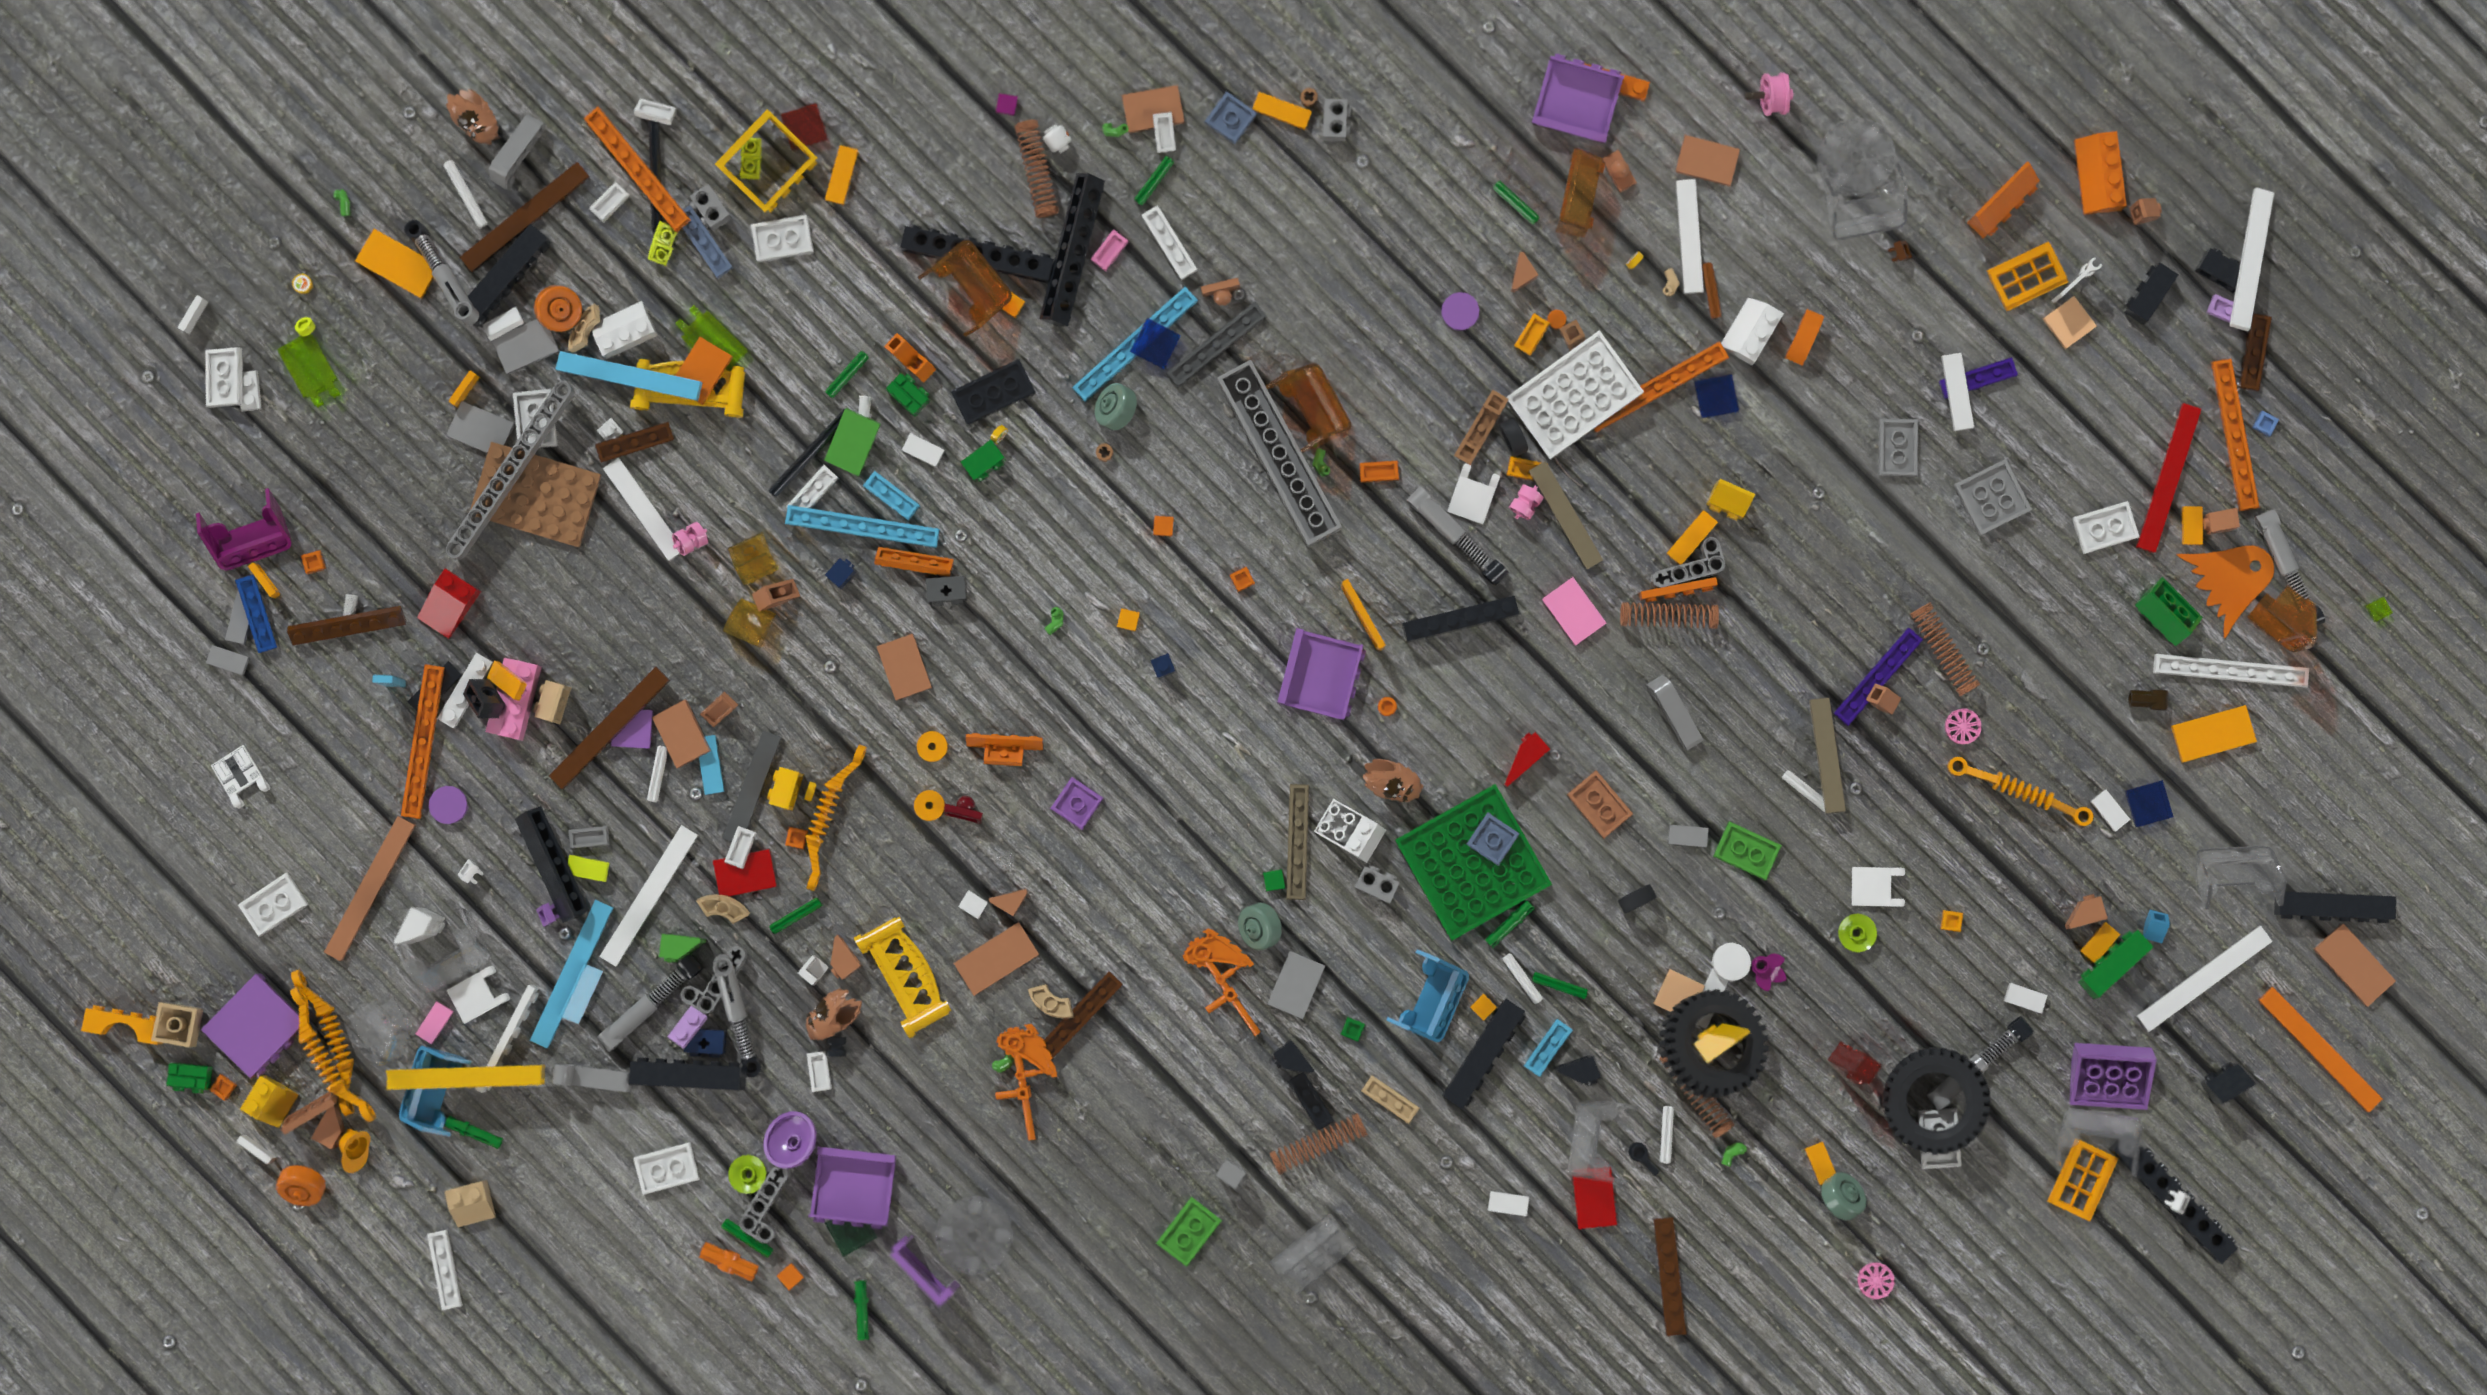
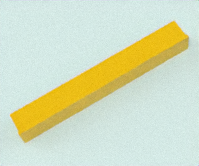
M546 1065L386 1070L387 1090L545 1084Z

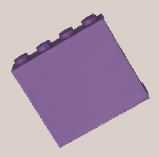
M1555 53V56H1550L1532 124L1605 144L1624 76L1621 75V71L1610 69V72L1602 70L1603 66L1592 64L1590 67L1584 65L1585 61L1573 59L1572 62L1565 60L1566 56Z
M1296 628L1277 703L1344 720L1345 716L1349 717L1352 706L1348 705L1350 698L1354 699L1357 688L1353 687L1354 680H1359L1361 669L1358 668L1359 661L1364 660L1366 650H1362L1363 645L1349 643Z
M255 974L201 1029L249 1078H259L267 1071L265 1067L270 1062L272 1064L276 1062L280 1057L279 1053L283 1049H288L294 1043L293 1039L299 1035V1014L265 981L266 978L262 974Z
M818 1147L812 1205L809 1217L813 1218V1222L825 1223V1219L833 1220L832 1224L844 1225V1221L852 1222V1226L863 1227V1224H871V1228L883 1229V1226H888L897 1156Z
M911 1235L909 1238L904 1236L891 1248L894 1251L891 1257L940 1307L957 1290L960 1284L954 1280L946 1288L905 1246L914 1236Z

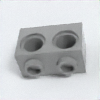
M1324 100L1323 141H1346V136H1350V124L1346 123L1347 117L1351 115V106L1347 105V100ZM1339 107L1343 112L1336 115L1332 112V109ZM1333 126H1339L1341 127L1342 131L1340 133H1334L1331 130V128Z
M709 184L690 195L692 199L690 205L696 213L700 211L703 216L700 220L706 228L710 226L712 231L732 219ZM702 197H708L706 204L701 205L699 203ZM712 213H719V217L716 220H710Z
M1372 865L1364 866L1354 888L1390 904L1400 883L1396 881L1397 877L1386 873V876L1378 873L1380 869ZM1366 874L1374 876L1373 884L1367 885L1364 882ZM1383 882H1389L1392 885V890L1389 893L1382 891L1381 885Z
M1226 1158L1216 1173L1218 1178L1234 1189L1237 1186L1241 1187L1247 1179L1245 1175L1246 1170L1229 1158Z

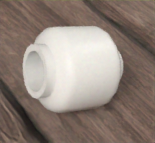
M1055 124L1044 132L1043 140L1051 152L1059 151L1061 154L1069 148L1068 143L1071 141V136L1064 126H1057Z

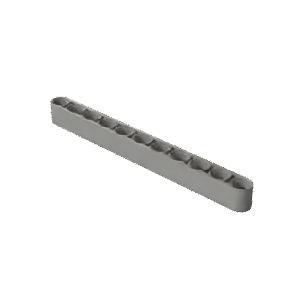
M560 381L553 387L446 546L448 556L455 559H463L468 554L574 397L575 391L570 384ZM563 387H568V393L561 396L560 390ZM556 402L557 409L551 412L549 407L552 403ZM546 418V425L540 428L539 421ZM535 434L536 440L533 443H529V436ZM524 450V458L518 459V452ZM514 466V473L507 475V468ZM499 482L504 484L501 491L496 490V485ZM488 498H492L493 503L490 507H486L485 501ZM480 513L482 520L479 523H475L474 518ZM470 529L471 536L465 539L464 532ZM459 545L460 553L454 555L453 548Z

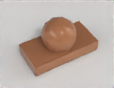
M1619 150L1602 158V162L1619 193L1637 183L1629 169V165L1625 162Z
M1233 278L1202 286V296L1213 295V299L1218 305L1225 306L1232 299L1230 290L1240 288L1238 278Z
M724 691L700 715L715 727L738 704Z

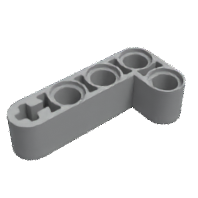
M529 114L524 117L489 167L490 181L506 190L510 189L515 181L516 169L542 135L546 126L544 122Z
M1714 537L1707 538L1701 544L1703 559L1659 570L1652 575L1650 579L1651 585L1655 589L1720 573L1725 567V560L1719 541ZM1707 542L1714 544V551L1710 552L1706 549ZM1711 561L1719 562V570H1714L1711 567ZM1694 565L1701 568L1702 572L1700 575L1693 573L1692 568ZM1674 571H1681L1683 573V579H1676L1674 577ZM1667 572H1669V579L1664 580L1662 584L1656 582L1658 575L1660 578L1668 576Z
M1661 675L1647 683L1646 687L1649 693L1660 705L1684 749L1688 751L1701 743L1703 738L1671 681L1664 675Z
M741 946L732 947L726 954L734 961L736 957L734 952L741 951L740 955L742 957L737 958L734 962L737 966L733 964L736 976L748 957L747 950ZM722 961L719 968L723 970L729 965L727 962ZM714 974L704 991L695 986L685 987L681 991L682 1000L702 1013L714 1012L722 1000L721 993L717 994L713 990L714 984L718 983L716 975ZM725 976L727 987L729 989L730 983L728 977ZM690 989L695 992L693 1000H689L686 996L687 991ZM706 999L712 1003V1007L709 1010H705L703 1007V1002Z
M557 1063L554 1067L552 1084L575 1085L621 1092H631L632 1086L629 1085L630 1072L564 1063Z
M777 1166L772 1168L740 1220V1228L762 1243L773 1240L776 1235L775 1228L763 1219L788 1180L790 1169H783L785 1176H781L776 1182L773 1181L778 1176L776 1170L783 1168ZM767 1185H772L775 1188L773 1195L766 1193ZM757 1201L762 1202L765 1206L762 1212L757 1211L755 1208ZM747 1218H751L754 1221L753 1228H748L745 1225ZM763 1228L770 1230V1238L766 1239L762 1236Z

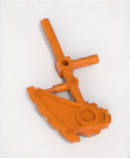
M1208 928L1203 931V933L1207 934V937L1195 938L1194 941L1189 943V947H1187L1183 955L1184 961H1187V964L1191 963L1199 968L1201 966L1207 967L1215 978L1216 983L1224 991V995L1206 1006L1205 1009L1210 1014L1227 1001H1231L1253 1035L1256 1036L1261 1031L1237 998L1238 994L1226 982V979L1235 974V971L1247 965L1251 967L1254 963L1247 955L1241 953L1242 950L1237 945L1230 944L1231 941L1229 939L1217 936L1219 933ZM1213 962L1229 963L1237 966L1233 969L1230 968L1221 975Z
M1025 1024L1024 1026L1027 1028L1025 1031L1019 1027H1010L1007 1029V1032L1004 1031L997 1036L996 1043H998V1047L1005 1050L1006 1055H1011L1015 1059L1017 1071L1015 1077L1018 1079L1019 1087L1016 1090L996 1092L995 1097L996 1100L1018 1097V1100L1021 1099L1028 1141L1035 1140L1036 1137L1029 1098L1032 1096L1030 1085L1026 1084L1025 1077L1044 1073L1051 1075V1078L1058 1077L1056 1066L1051 1061L1053 1060L1051 1053L1046 1048L1047 1045L1043 1038L1037 1035L1039 1032L1032 1024ZM1022 1057L1040 1070L1025 1071Z

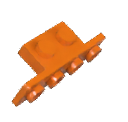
M979 733L966 734V746L985 748L984 764L1022 766L1024 750L1042 751L1043 738L1037 736L1020 737L1018 735L1000 736L998 734L981 735Z

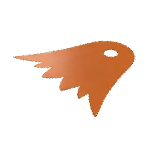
M2241 546L2229 550L2202 554H2176L2181 559L2198 566L2192 570L2193 573L2205 575L2196 584V587L2203 590H2212L2208 596L2206 606L2221 604L2217 617L2226 614L2224 619V638H2226L2232 626L2247 606L2267 587L2274 574V562L2271 556L2264 549L2257 546ZM2254 560L2261 563V569L2257 572L2250 569V563Z

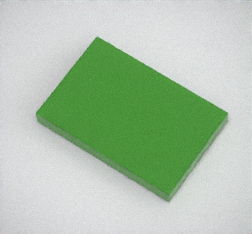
M846 408L824 461L860 476L881 423Z
M1728 821L1713 857L1766 881L1782 845Z
M1191 1196L1156 1244L1187 1267L1222 1220Z

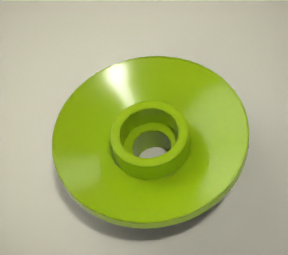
M1851 914L1840 923L1838 937L1846 949L1852 952H1863L1871 948L1875 943L1877 929L1874 922L1868 916ZM1855 929L1859 930L1860 932L1859 936L1857 937L1853 935V931Z
M743 1155L736 1158L728 1172L731 1186L743 1194H751L758 1191L767 1176L764 1163L753 1155ZM748 1171L752 1172L751 1178L747 1177Z

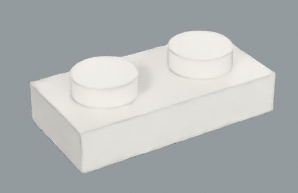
M256 370L242 372L243 405H240L241 411L262 409L258 371Z

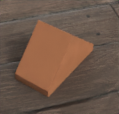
M1520 252L1511 288L1513 293L1538 277V273L1524 252Z
M1024 889L989 898V902L1008 914L1015 916L1026 898L1028 890Z

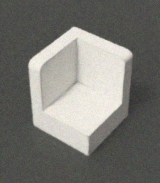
M968 890L958 907L979 919L988 902Z
M812 955L798 974L811 985H815L829 967L818 957Z

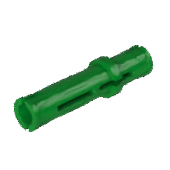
M1526 900L1515 912L1512 911L1510 913L1511 916L1489 935L1485 941L1494 948L1519 923L1522 924L1523 920L1535 908Z
M452 1116L448 1117L444 1126L460 1133L463 1137H471L496 1149H499L503 1142L502 1137L470 1125L468 1121L463 1122Z
M867 1280L854 1281L855 1298L853 1299L854 1303H856L857 1340H868L867 1303L869 1298H867Z

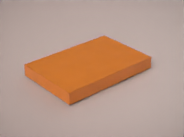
M699 337L675 376L701 381L703 384L699 399L696 402L704 405L733 356Z

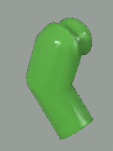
M1106 123L1103 125V133L1106 136L1120 137L1128 132L1129 127L1126 124H1122L1117 128H1113L1112 123Z
M343 189L335 190L334 199L340 200L341 216H350V201L347 192Z
M1317 448L1313 467L1320 476H1327L1331 470L1323 461L1326 451Z
M1059 607L1051 609L1052 622L1044 628L1049 635L1053 634L1063 625L1064 613Z
M1005 1054L1004 1059L992 1063V1069L998 1073L1004 1072L1012 1067L1014 1058L1011 1055Z
M1741 1142L1729 1145L1725 1149L1721 1164L1731 1167L1733 1157L1745 1154L1746 1146Z

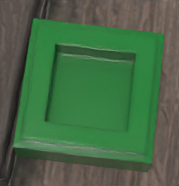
M1282 869L1263 872L1266 892L1285 888Z
M1347 1017L1340 1035L1358 1042L1365 1024Z

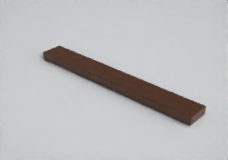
M576 162L459 258L473 273L524 232L530 223H535L588 180L590 176Z
M655 667L562 761L549 777L564 790L670 682L669 678L658 667Z

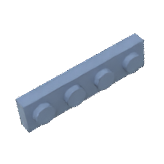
M691 205L683 209L691 219L683 227L684 231L716 278H720L732 270L733 267Z

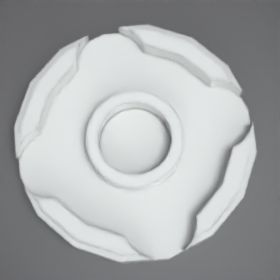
M1726 943L1717 948L1713 954L1712 966L1716 975L1722 980L1729 982L1738 981L1745 977L1750 970V955L1741 945Z

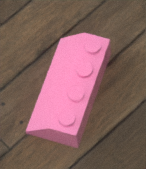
M504 658L503 665L525 681L527 685L520 701L514 700L497 686L496 690L505 703L504 709L501 711L499 718L488 719L485 732L523 741L542 667L519 660Z

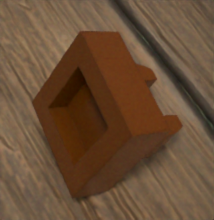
M1906 240L1893 243L1894 247L1888 249V252L1896 251L1897 256L1891 259L1892 262L1907 261L1913 258Z

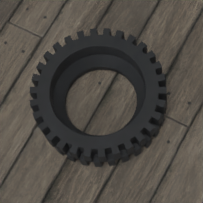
M1720 989L1699 992L1676 1004L1672 1008L1673 1011H1670L1666 1016L1669 1019L1663 1021L1662 1026L1666 1029L1660 1031L1659 1036L1664 1037V1040L1659 1042V1047H1665V1051L1660 1052L1661 1058L1667 1057L1668 1060L1663 1065L1665 1068H1672V1071L1668 1074L1671 1078L1677 1076L1678 1079L1675 1083L1678 1085L1685 1084L1683 1089L1687 1092L1694 1090L1693 1095L1699 1096L1703 1094L1704 1098L1726 1096L1751 1085V1081L1759 1077L1757 1073L1763 1071L1765 1066L1761 1065V1063L1767 1062L1768 1058L1763 1053L1769 1051V1046L1763 1044V1042L1769 1040L1768 1035H1762V1031L1766 1030L1765 1024L1759 1025L1758 1021L1762 1020L1760 1014L1757 1016L1753 1015V1012L1756 1011L1754 1006L1747 1008L1746 1005L1749 1002L1746 999L1738 1001L1740 995L1736 993L1730 995V991L1720 992ZM1708 1014L1727 1016L1737 1027L1746 1028L1750 1031L1749 1034L1742 1038L1743 1054L1741 1059L1729 1070L1715 1071L1709 1069L1697 1059L1693 1052L1691 1044L1693 1029L1696 1023Z
M1930 1047L1929 1049L1924 1048L1913 1052L1895 1066L1886 1080L1883 1091L1885 1118L1888 1120L1889 1127L1894 1130V1134L1897 1137L1899 1136L1905 1145H1910L1914 1150L1918 1149L1922 1153L1928 1152L1932 1153V1155H1938V1153L1949 1154L1952 1151H1959L1977 1138L1987 1122L1991 1105L1990 1089L1988 1088L1987 1080L1976 1064L1970 1061L1964 1054L1957 1053L1958 1051L1942 1047ZM1932 1072L1944 1073L1954 1078L1961 1085L1966 1098V1107L1962 1118L1954 1126L1940 1131L1929 1130L1920 1126L1911 1117L1907 1108V1094L1912 1083L1920 1076Z

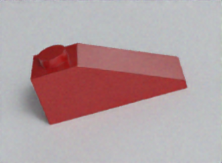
M1529 732L1521 739L1523 743L1519 745L1504 782L1505 788L1550 750L1536 732L1532 735Z

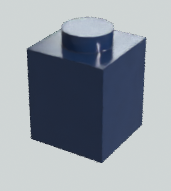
M839 558L825 576L842 589L856 573L853 570L855 566L848 559L843 561Z
M1168 653L1150 660L1158 680L1176 673Z

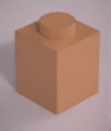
M1874 684L1866 701L1880 711L1892 715L1901 697L1887 687Z

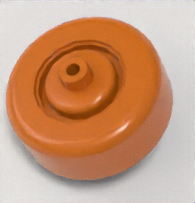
M552 285L543 289L536 297L534 313L538 322L545 328L555 332H564L573 328L580 320L582 304L580 298L573 290L561 285Z
M300 1165L284 1168L276 1183L278 1194L287 1202L299 1206L317 1204L321 1200L326 1187V1182L320 1173Z

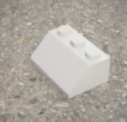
M1748 298L1721 342L1723 348L1752 366L1784 313L1767 303Z
M642 301L600 320L592 329L594 339L606 360L658 336Z
M411 907L393 943L413 944L436 936L442 932L445 926V918L426 908Z

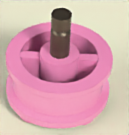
M1784 72L1779 73L1778 76L1763 74L1760 91L1745 92V100L1760 99L1765 116H1770L1775 112L1786 115L1790 111V100H1793V90L1789 87V75Z

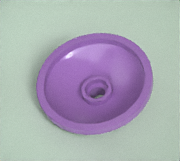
M795 1111L778 1116L769 1125L764 1136L763 1147L767 1159L773 1165L783 1169H791L805 1162L813 1152L816 1144L817 1133L813 1121L805 1114Z

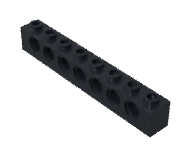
M1076 173L1039 318L1055 326L1068 327L1071 320L1082 270L1085 265L1096 215L1099 210V203L1104 190L1105 180L1092 174Z
M913 224L910 227L905 226L900 245L902 252L1041 283H1049L1054 259L1049 254L1040 253V255H1035L1030 250L1022 249L1017 251L1009 245L999 247L995 246L996 243L984 241V243H981L972 237H966V239L958 238L959 235L954 233L944 235L940 234L939 230L929 229V231L922 230V227ZM921 237L927 238V242L924 245H919L917 241ZM939 241L946 243L943 249L936 248V244ZM962 245L964 246V251L956 253L954 251L955 247ZM980 249L983 251V254L980 257H974L973 252ZM999 253L1002 257L999 261L991 260L992 255ZM1014 257L1020 259V263L1016 266L1010 264V260ZM1033 261L1039 264L1035 270L1028 268L1029 264Z
M2123 1134L2109 1150L2119 1158L2127 1169L2217 1263L2223 1264L2238 1249L2235 1245L2236 1240L2230 1234H2225L2221 1230L2223 1227L2217 1220L2214 1219L2212 1221L2208 1216V1210L2194 1202L2196 1198L2188 1190L2185 1192L2180 1187L2182 1183L2176 1177H2171L2167 1173L2168 1168L2163 1163H2157L2153 1152L2148 1148L2144 1149L2140 1145L2142 1141L2135 1134ZM2133 1149L2138 1151L2136 1159H2132L2130 1155ZM2150 1163L2152 1169L2146 1174L2144 1166ZM2163 1177L2165 1185L2160 1188L2158 1180ZM2170 1191L2177 1193L2181 1191L2191 1197L2186 1206L2192 1208L2190 1216H2186L2185 1211L2183 1215L2175 1212L2165 1203L2166 1200L2173 1202ZM2204 1220L2206 1226L2203 1230L2200 1231L2198 1228V1224L2200 1221ZM2214 1235L2219 1237V1242L2216 1245L2212 1243Z

